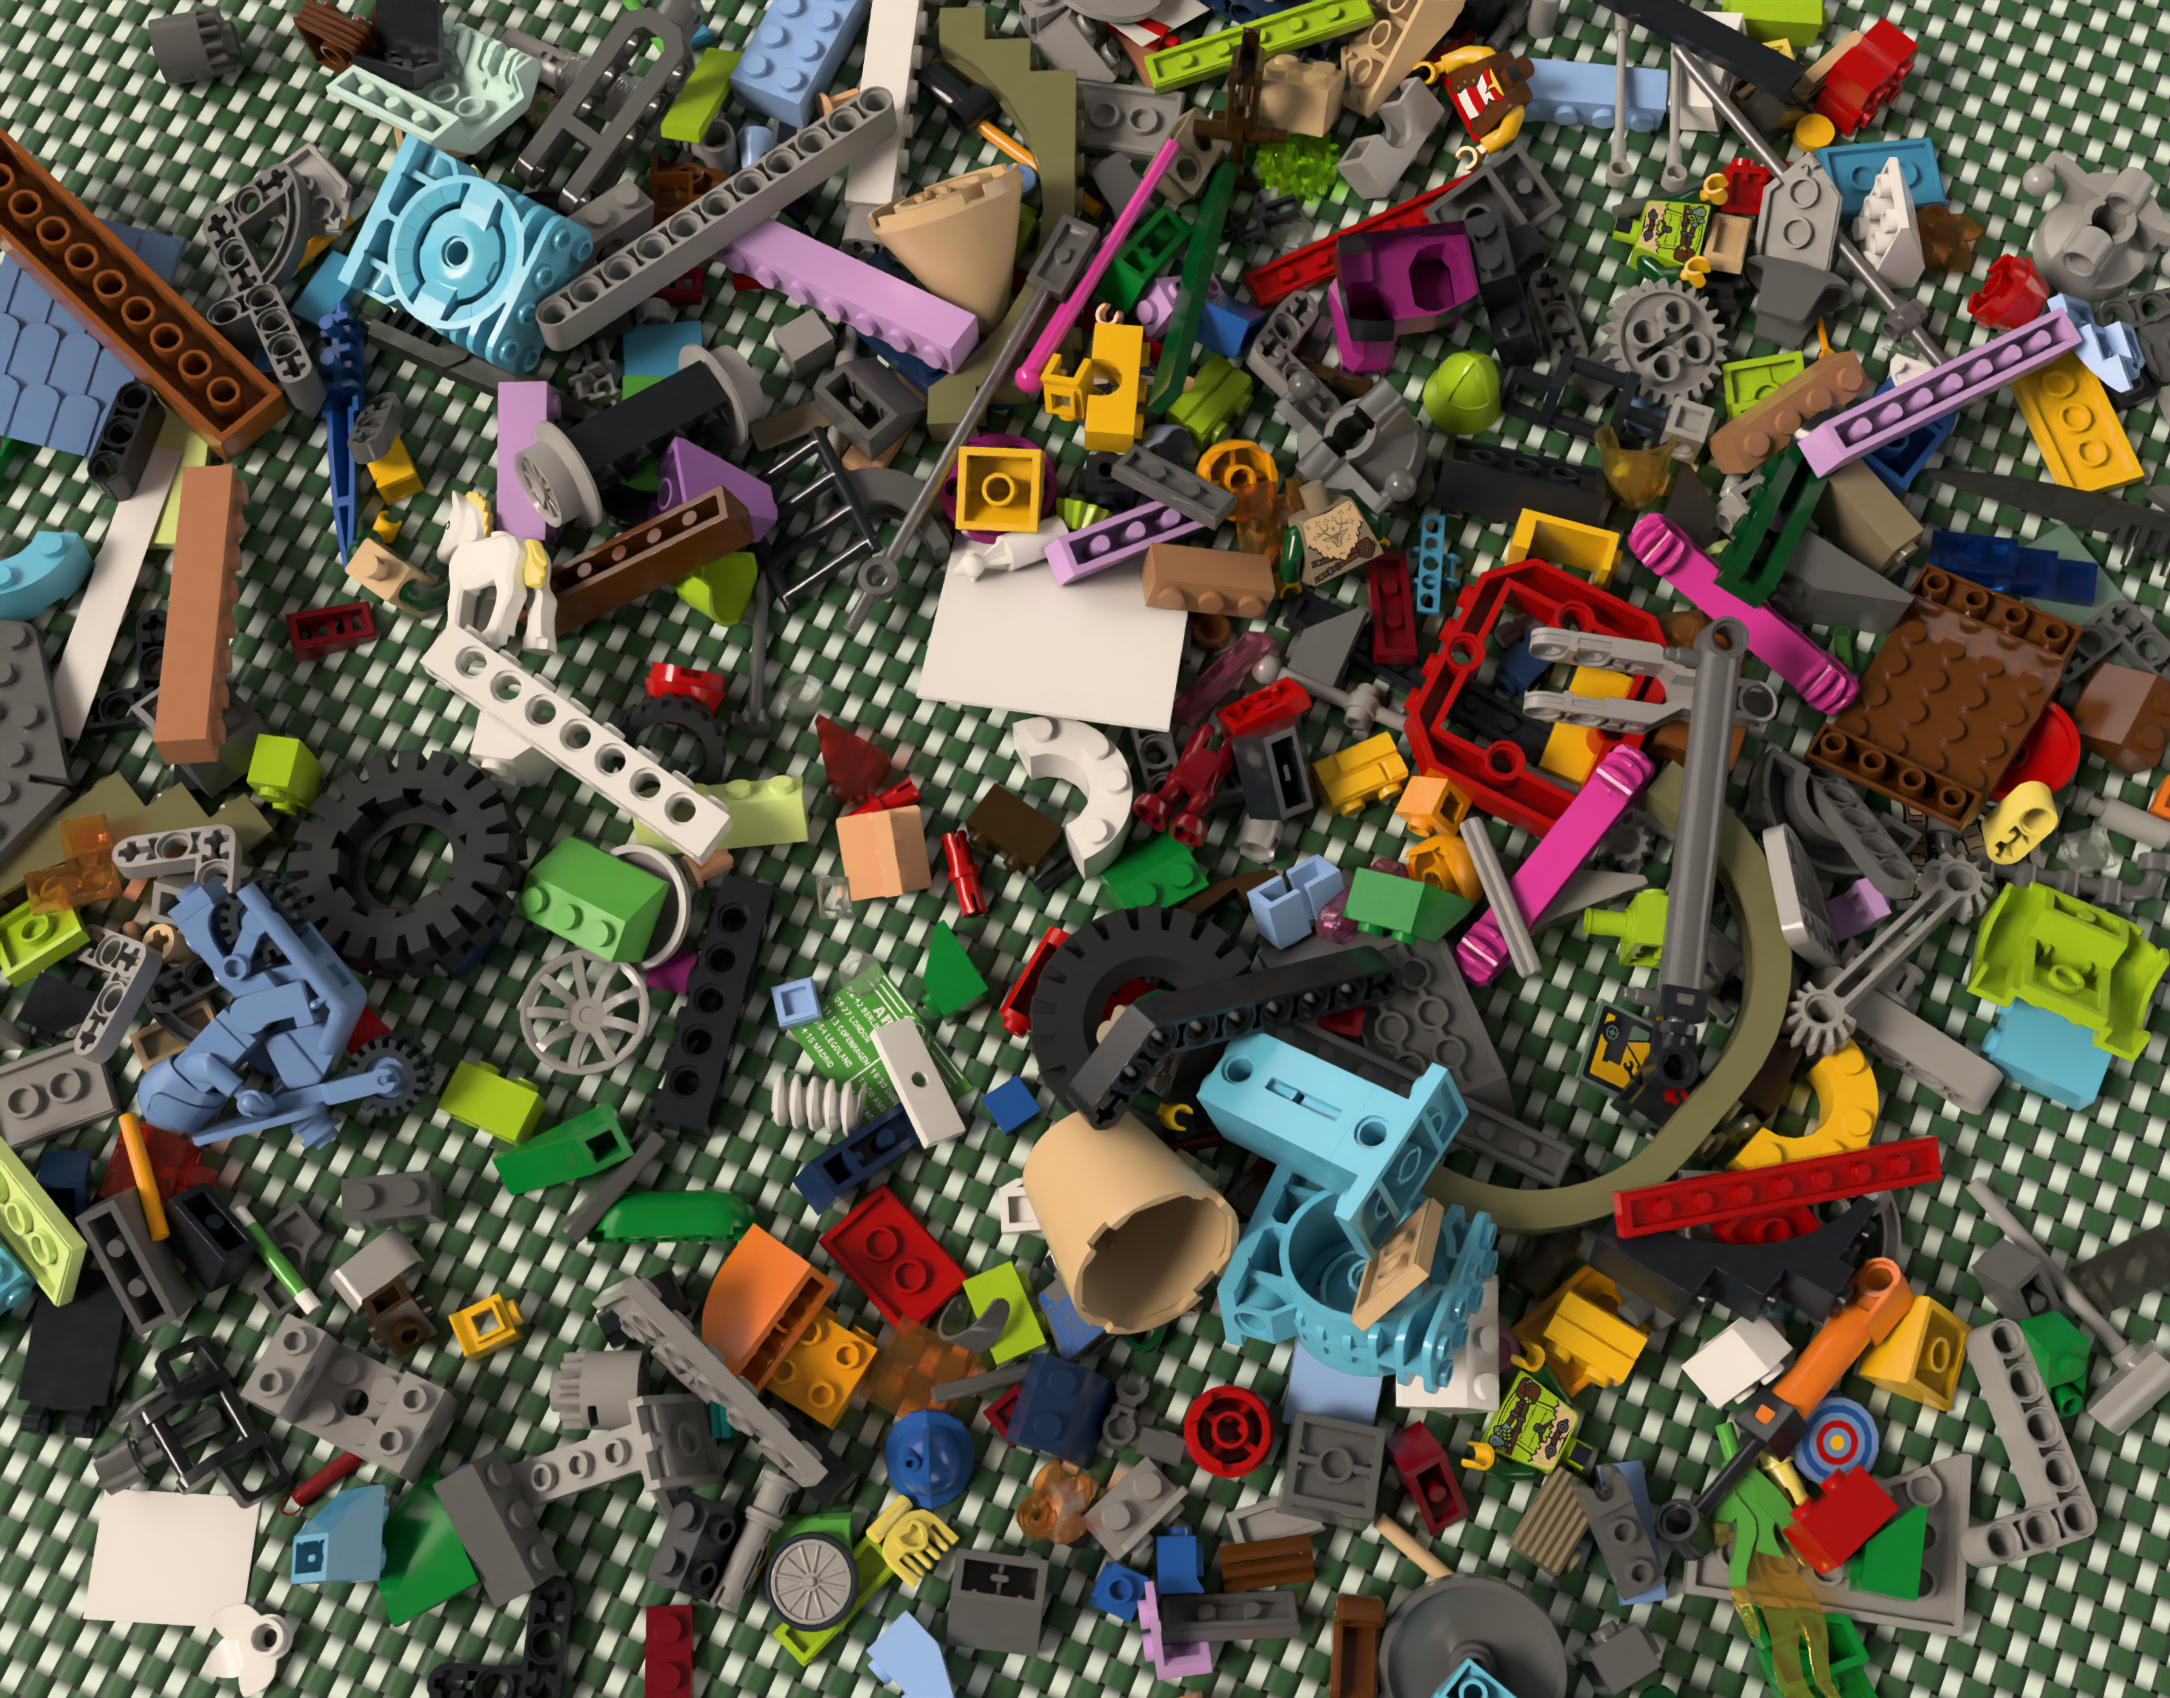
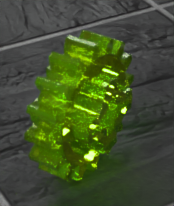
M1288 131L1286 145L1260 144V151H1257L1256 165L1258 166L1257 176L1259 179H1266L1265 189L1269 191L1276 187L1278 189V199L1284 197L1286 193H1294L1297 201L1299 195H1304L1310 202L1313 201L1314 191L1324 196L1327 192L1328 184L1334 185L1336 182L1337 172H1339L1336 166L1341 160L1338 157V144H1330L1332 134L1327 132L1323 137Z

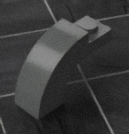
M868 467L846 472L869 519L886 517L903 522L924 485L922 481L909 474L889 468ZM834 486L835 495L838 498L841 505H843V502ZM937 495L915 533L936 566H939L950 559L949 543L953 542V539L943 522L945 520L943 517V504Z

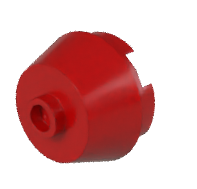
M2007 253L1988 268L1986 272L1991 277L1986 281L1980 293L1975 290L1972 291L1967 304V311L1976 317L1979 326L2011 332L2039 316L2048 298L2050 286L2029 257L2021 258L2017 255L2013 257Z
M653 662L649 678L644 677L647 696L654 695V698L662 697V693L672 692L677 697H682L683 694L694 697V702L699 705L703 702L710 707L712 716H714L726 695V692H722L725 675ZM666 721L667 724L687 727L681 723Z
M1224 1385L1212 1388L1201 1394L1193 1402L1186 1415L1184 1438L1190 1455L1202 1469L1219 1477L1235 1478L1253 1472L1267 1459L1274 1443V1422L1268 1407L1260 1397L1243 1387Z

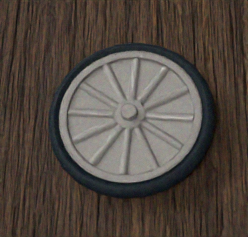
M812 1531L796 1534L785 1540L769 1560L765 1572L767 1600L778 1618L791 1628L803 1632L827 1630L842 1621L855 1604L859 1592L860 1577L858 1566L850 1550L834 1536Z

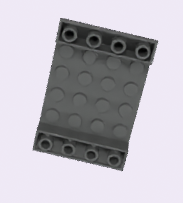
M1346 919L1314 931L1301 938L1296 944L1287 946L1282 950L1275 946L1257 954L1261 966L1265 970L1362 946L1375 947L1402 971L1404 981L1400 990L1391 999L1365 1006L1358 1041L1347 1038L1343 1039L1421 1076H1424L1432 1062L1447 1068L1461 1095L1517 1121L1507 1075L1444 936L1436 943L1418 939L1416 946L1390 939L1391 931L1384 930L1382 937L1358 931L1359 922ZM1318 1018L1307 1020V1022L1316 1026ZM1451 1141L1441 1157L1466 1147Z

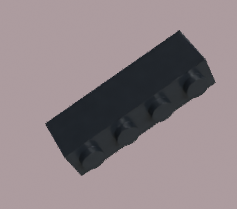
M1448 435L1435 492L1434 505L1441 507V510L1448 514L1463 515L1464 512L1480 515L1482 520L1494 524H1501L1504 521L1517 523L1522 508L1597 528L1606 495L1605 469Z

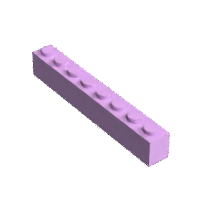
M767 218L710 256V258L724 264L735 273H743L757 280L768 289L774 288L785 293L799 304L812 306L822 311L832 320H841L855 327L866 336H874L889 343L899 352H907L922 359L930 367L935 369L941 368L953 375L979 342L976 315L771 218Z
M2060 307L1823 422L1797 444L1817 478H1820L2055 362L2083 340L2063 307Z

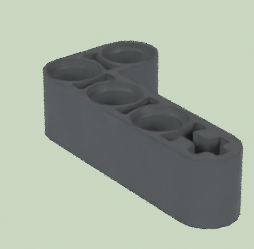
M270 283L255 285L215 303L208 310L207 320L210 325L239 352L261 343L263 344L274 371L295 408L311 410L324 402L327 396L324 383L294 318L275 285Z

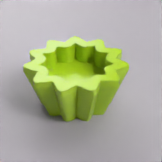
M1057 497L1055 502L1056 514L1064 521L1068 532H1074L1112 517V513L1109 510L1083 501Z

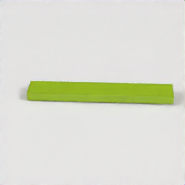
M1315 0L1143 57L1155 95L1229 72L1233 49L1242 43L1243 27L1261 28L1260 46L1266 51V59H1269L1276 55L1291 52L1374 25L1375 16L1369 0Z

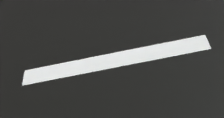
M154 446L136 492L129 499L119 501L53 681L64 737L80 738L182 451Z

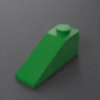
M1163 206L1112 259L1095 293L1105 299L1111 306L1127 315L1152 281L1161 275L1187 241L1194 227Z

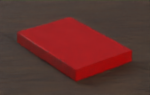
M884 1182L818 1240L823 1249L905 1341L964 1288L963 1281L970 1279Z

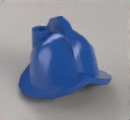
M923 1409L911 1411L894 1425L886 1439L884 1460L888 1477L898 1493L906 1496L913 1505L932 1510L949 1503L963 1491L973 1473L975 1450L971 1435L956 1417L944 1410Z

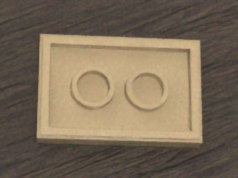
M1433 1197L1425 1201L1394 1229L1374 1262L1366 1260L1351 1316V1322L1362 1332L1430 1276L1444 1207Z

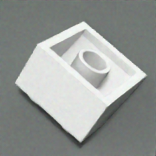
M480 711L470 754L484 775L490 779L495 787L507 790L515 789L516 785L530 787L560 767ZM536 714L535 722L538 724H547L554 719V717ZM572 736L569 746L574 749H580L575 737Z

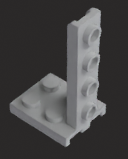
M695 1393L636 1397L627 1401L632 1424L509 1465L512 1477L523 1499L531 1509L642 1472L646 1492L712 1486L724 1482L725 1479L716 1438H710L709 1404L707 1405Z

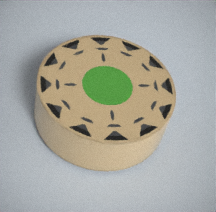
M548 91L534 93L530 107L524 113L528 125L534 130L538 131L560 101L555 94Z

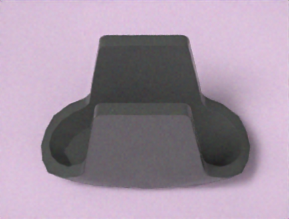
M1766 254L1749 257L1742 265L1746 281L1759 293L1753 334L1759 340L1797 350L1821 315L1845 309L1853 300V292L1850 286L1839 275L1802 262L1786 260Z

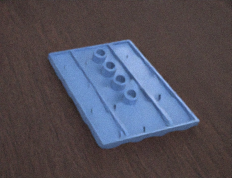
M98 218L172 288L187 241ZM5 253L0 267V436L90 458L118 390L124 384L131 381H139V379Z

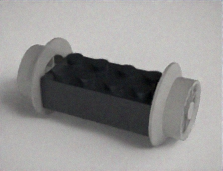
M688 344L679 353L680 371L563 432L548 421L536 423L533 427L534 444L517 452L514 456V465L519 482L532 506L553 527H560L574 518L588 527H595L601 523L603 517L600 498L613 489L612 484L622 479L630 482L641 476L647 470L646 466L657 460L659 461L675 437L684 438L695 445H699L714 435L721 443L733 449L745 445L748 439V424L764 415L765 401L758 379L744 357L729 345H722L708 352L699 345Z

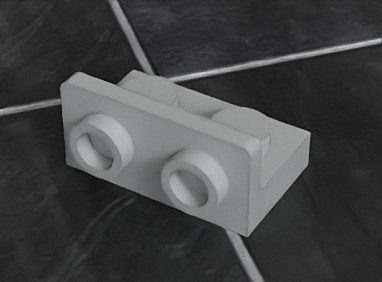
M1145 1456L1080 1521L1116 1561L1127 1552L1135 1558L1153 1541L1154 1538L1148 1532L1159 1521L1166 1527L1185 1509L1180 1500L1189 1490L1184 1485L1176 1489L1155 1464Z

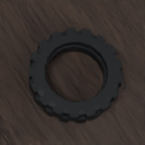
M672 692L662 693V697L654 698V695L643 698L640 705L633 704L627 710L626 716L621 718L617 729L626 736L623 741L634 749L639 734L652 724L669 721L684 724L696 731L704 742L706 750L705 759L698 769L686 777L694 784L701 783L707 786L714 785L715 782L720 781L726 762L727 737L726 733L722 731L720 719L718 716H712L711 708L702 702L699 705L694 702V697L683 694L682 697H677ZM613 757L614 767L621 771L625 766L626 760L622 757ZM646 781L639 787L638 792H643L649 788H660L661 785L656 781Z

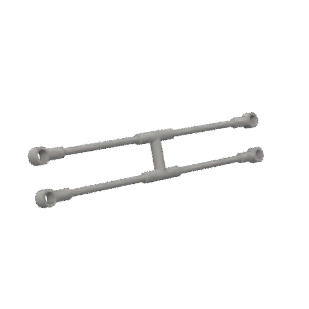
M1615 13V36L1617 37L1615 135L1611 142V162L1608 165L1605 176L1606 182L1616 188L1623 187L1628 183L1632 169L1627 161V141L1624 139L1627 37L1630 35V20ZM1672 42L1670 143L1667 145L1666 167L1661 178V186L1667 191L1677 192L1684 187L1687 169L1682 165V145L1679 143L1681 66L1673 57V50L1677 45Z

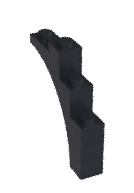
M1861 1195L1847 1211L1822 1228L1800 1237L1764 1244L1733 1245L1712 1243L1682 1237L1666 1231L1625 1239L1617 1236L1616 1219L1614 1216L1597 1236L1588 1266L1684 1323L1694 1308L1701 1312L1711 1298L1752 1323L1756 1321L1764 1309L1772 1312L1779 1300L1782 1299L1824 1324L1833 1309L1840 1313L1844 1310L1854 1292V1289L1848 1286L1855 1270L1851 1265L1858 1251L1854 1250V1247L1857 1244L1865 1247L1872 1237L1877 1224L1872 1222L1871 1219L1878 1204Z

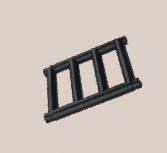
M821 426L812 428L809 431V439L755 476V478L764 483L772 485L816 453H818L826 469V472L777 505L778 516L773 527L833 486H835L843 502V505L775 552L766 535L759 542L752 543L779 600L787 612H791L799 606L797 600L869 552L870 555H874L883 549L870 519ZM851 519L860 538L790 585L782 566Z

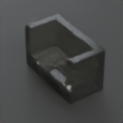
M2160 1223L2073 1266L2070 1270L2088 1301L2103 1315L2170 1282V1237Z

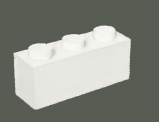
M1700 11L1748 36L1743 13ZM1693 54L1729 97L1736 76ZM1681 67L1680 129L1718 132L1723 116ZM1670 89L1667 90L1666 111H1665L1666 113H1669V115H1670Z

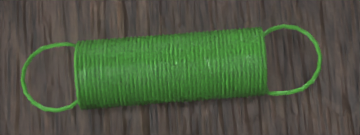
M1849 632V636L1834 637L1835 657L1844 666L1849 668L1850 673L1854 675Z

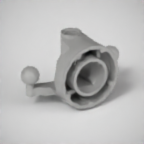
M2052 151L2042 165L2033 166L2025 173L2022 182L2024 190L2029 195L2035 197L2044 196L2053 189L2056 180L2055 175L2067 189L2062 199L2046 213L2038 226L2032 241L2033 260L2044 279L2063 294L2082 300L2096 301L2119 295L2141 273L2150 251L2157 244L2170 246V222L2164 220L2163 212L2154 196L2150 194L2154 188V181L2146 171L2136 167L2125 168L2119 175L2116 173L2095 172L2087 174L2072 159L2058 151ZM2170 251L2163 255L2160 265L2162 273L2167 278H2170Z

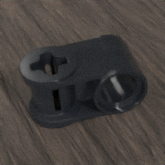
M614 485L613 489L603 496L602 499L607 524L613 531L622 534L648 521L650 502L657 501V496L631 488L628 485Z

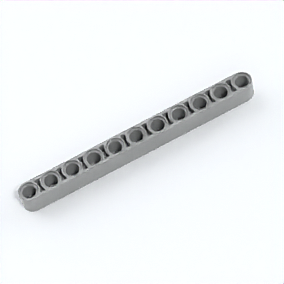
M873 86L863 90L538 304L535 310V317L547 347L554 351H567L890 138L897 129L894 101L891 92L885 87Z

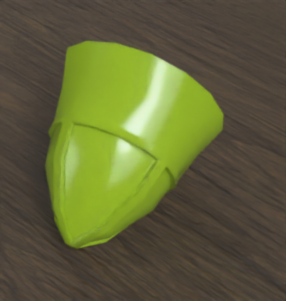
M1472 350L1453 353L1444 361L1440 368L1433 372L1426 381L1423 401L1425 411L1436 425L1447 432L1470 435L1481 433L1496 423L1502 415L1499 394L1501 381L1499 372L1493 363V358L1490 355Z
M751 552L729 553L670 582L669 585L693 609L708 616L717 625L728 628L740 621L753 600L757 582L755 555Z

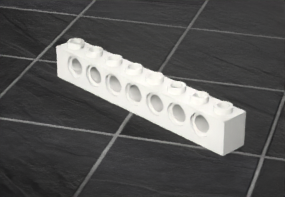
M452 621L420 660L421 665L430 676L701 866L705 864L733 826L731 817L727 814L730 809L726 804L711 794L705 799L692 790L695 784L679 771L674 770L671 774L658 766L660 759L645 747L639 746L635 750L623 741L626 736L609 722L605 721L601 726L588 717L591 711L572 697L567 702L554 693L557 688L549 680L538 673L531 677L519 669L522 663L506 650L501 649L498 653L485 645L488 641L487 638L472 626L466 625L462 629ZM481 660L487 663L485 670L481 674L476 676L466 674L467 667L472 662ZM512 684L521 686V691L516 698L512 700L500 698L501 692L506 686ZM550 708L556 711V715L550 723L538 724L535 722V716L540 710ZM584 732L591 735L590 741L585 747L574 749L569 746V741L575 734ZM611 757H622L626 760L623 769L617 773H608L603 770L605 762ZM646 781H656L661 785L659 792L650 798L638 795L639 787ZM681 805H690L696 811L691 820L677 822L672 818L675 809Z

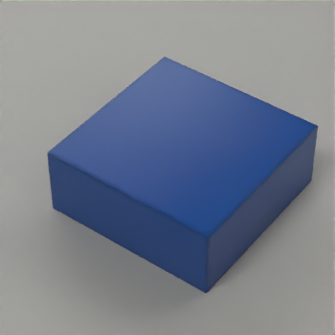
M1018 1075L981 1098L982 1103L1006 1137L1042 1113L1041 1108Z

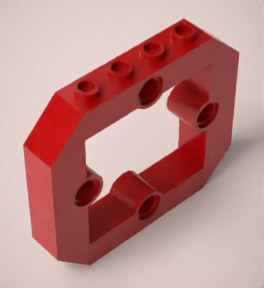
M1535 557L1482 572L1474 586L1466 583L1455 604L1463 608L1457 620L1451 617L1448 618L1438 637V640L1445 643L1440 654L1438 655L1431 651L1420 673L1427 677L1421 690L1413 686L1402 709L1409 712L1403 727L1421 776L1449 779L1472 800V805L1543 840L1590 781L1591 775L1596 771L1599 763L1603 762L1608 753L1613 752L1617 746L1622 744H1628L1635 750L1639 749L1646 733L1637 735L1617 732L1619 740L1614 741L1606 737L1603 729L1590 727L1587 731L1586 743L1594 756L1575 795L1525 771V754L1521 747L1514 742L1507 740L1496 741L1487 750H1484L1440 728L1462 684L1469 682L1483 663L1485 657L1483 642L1503 603L1547 624V627L1565 629L1562 621H1570L1576 625L1579 632L1657 643L1664 649L1668 646L1655 616ZM1452 653H1463L1467 656L1470 663L1465 665L1459 664L1452 657ZM1633 674L1622 699L1661 704L1666 692L1656 677ZM1499 759L1504 761L1508 765L1510 773L1503 774L1495 770L1492 760Z

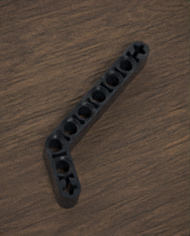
M1362 946L1137 1000L1126 1008L1073 1078L1067 1088V1100L1094 1130L1109 1129L1121 1119L1168 1055L1391 999L1400 990L1404 981L1403 973L1375 947Z

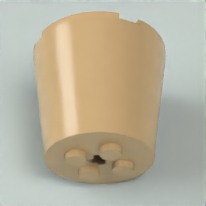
M1128 1110L1114 1126L1101 1131L1094 1130L1078 1112L1068 1115L1053 1125L1037 1141L1024 1165L1023 1186L1076 1311L1086 1324L1104 1327L1109 1334H1133L1161 1326L1188 1311L1203 1299L1199 1291L1203 1289L1214 1275L1222 1278L1237 1248L1239 1223L1236 1213L1228 1201Z

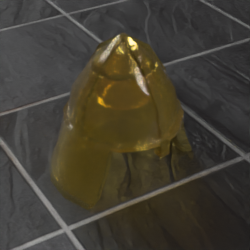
M1604 424L1595 431L1593 438L1600 453L1603 471L1606 474L1608 484L1627 507L1632 510H1638L1650 504L1664 487L1672 453L1680 434H1673L1669 442L1664 446L1650 449V445H1644L1642 450L1637 451L1620 449L1616 434L1609 425Z

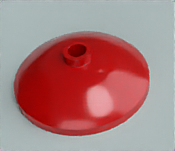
M2050 700L2015 756L2018 762L2009 766L1989 801L2000 803L2017 786L2029 781L2044 783L2049 787L2051 794L2054 795L2073 776L2080 756L2079 734L2069 715L2053 701Z

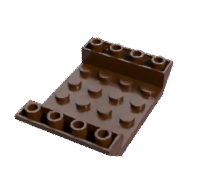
M1926 563L1908 591L1915 598L1907 607L1859 682L1860 691L1854 696L1855 699L1847 708L1842 709L1833 725L1824 722L1805 752L1804 759L1962 831L1979 817L2062 680L2084 628Z

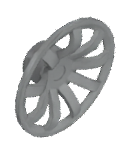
M587 949L567 952L555 957L542 966L528 984L520 1008L522 1033L532 1052L550 1068L564 1074L576 1076L596 1075L609 1071L623 1063L635 1052L642 1042L650 1018L649 995L645 983L637 971L628 962H610ZM584 960L600 961L608 964L598 980L595 991L589 989ZM570 963L573 966L578 991L574 995L550 976L559 968ZM620 970L629 978L635 988L622 991L608 999L606 996L609 985L617 971ZM542 984L565 1003L563 1009L546 1006L532 1007L535 996ZM639 999L640 1013L638 1024L623 1018L614 1017V1011L618 1007L629 1001ZM531 1019H554L562 1021L563 1025L549 1032L538 1042ZM618 1029L633 1034L626 1046L615 1055L607 1040L612 1030ZM574 1037L568 1063L560 1061L546 1052L553 1044L563 1038ZM596 1043L605 1061L592 1065H580L581 1054L585 1044Z

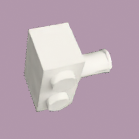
M1761 1313L1754 1323L1743 1317L1737 1319L1704 1344L1681 1368L1718 1409L1732 1398L1737 1404H1740L1758 1388L1754 1383L1758 1379L1763 1385L1773 1380L1785 1369L1780 1361L1793 1348L1784 1339L1786 1337V1330L1783 1324L1777 1318L1772 1316L1765 1317Z

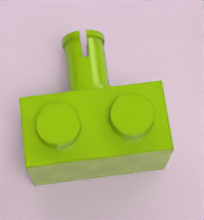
M1646 889L1642 893H1637L1629 906L1624 909V912L1587 907L1583 919L1584 935L1594 934L1620 937L1619 965L1660 969L1669 892L1662 889Z

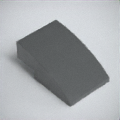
M1517 142L1422 212L1431 224L1466 220L1501 208L1507 231L1509 232L1515 227L1527 223L1535 228L1558 212L1563 205L1520 142Z

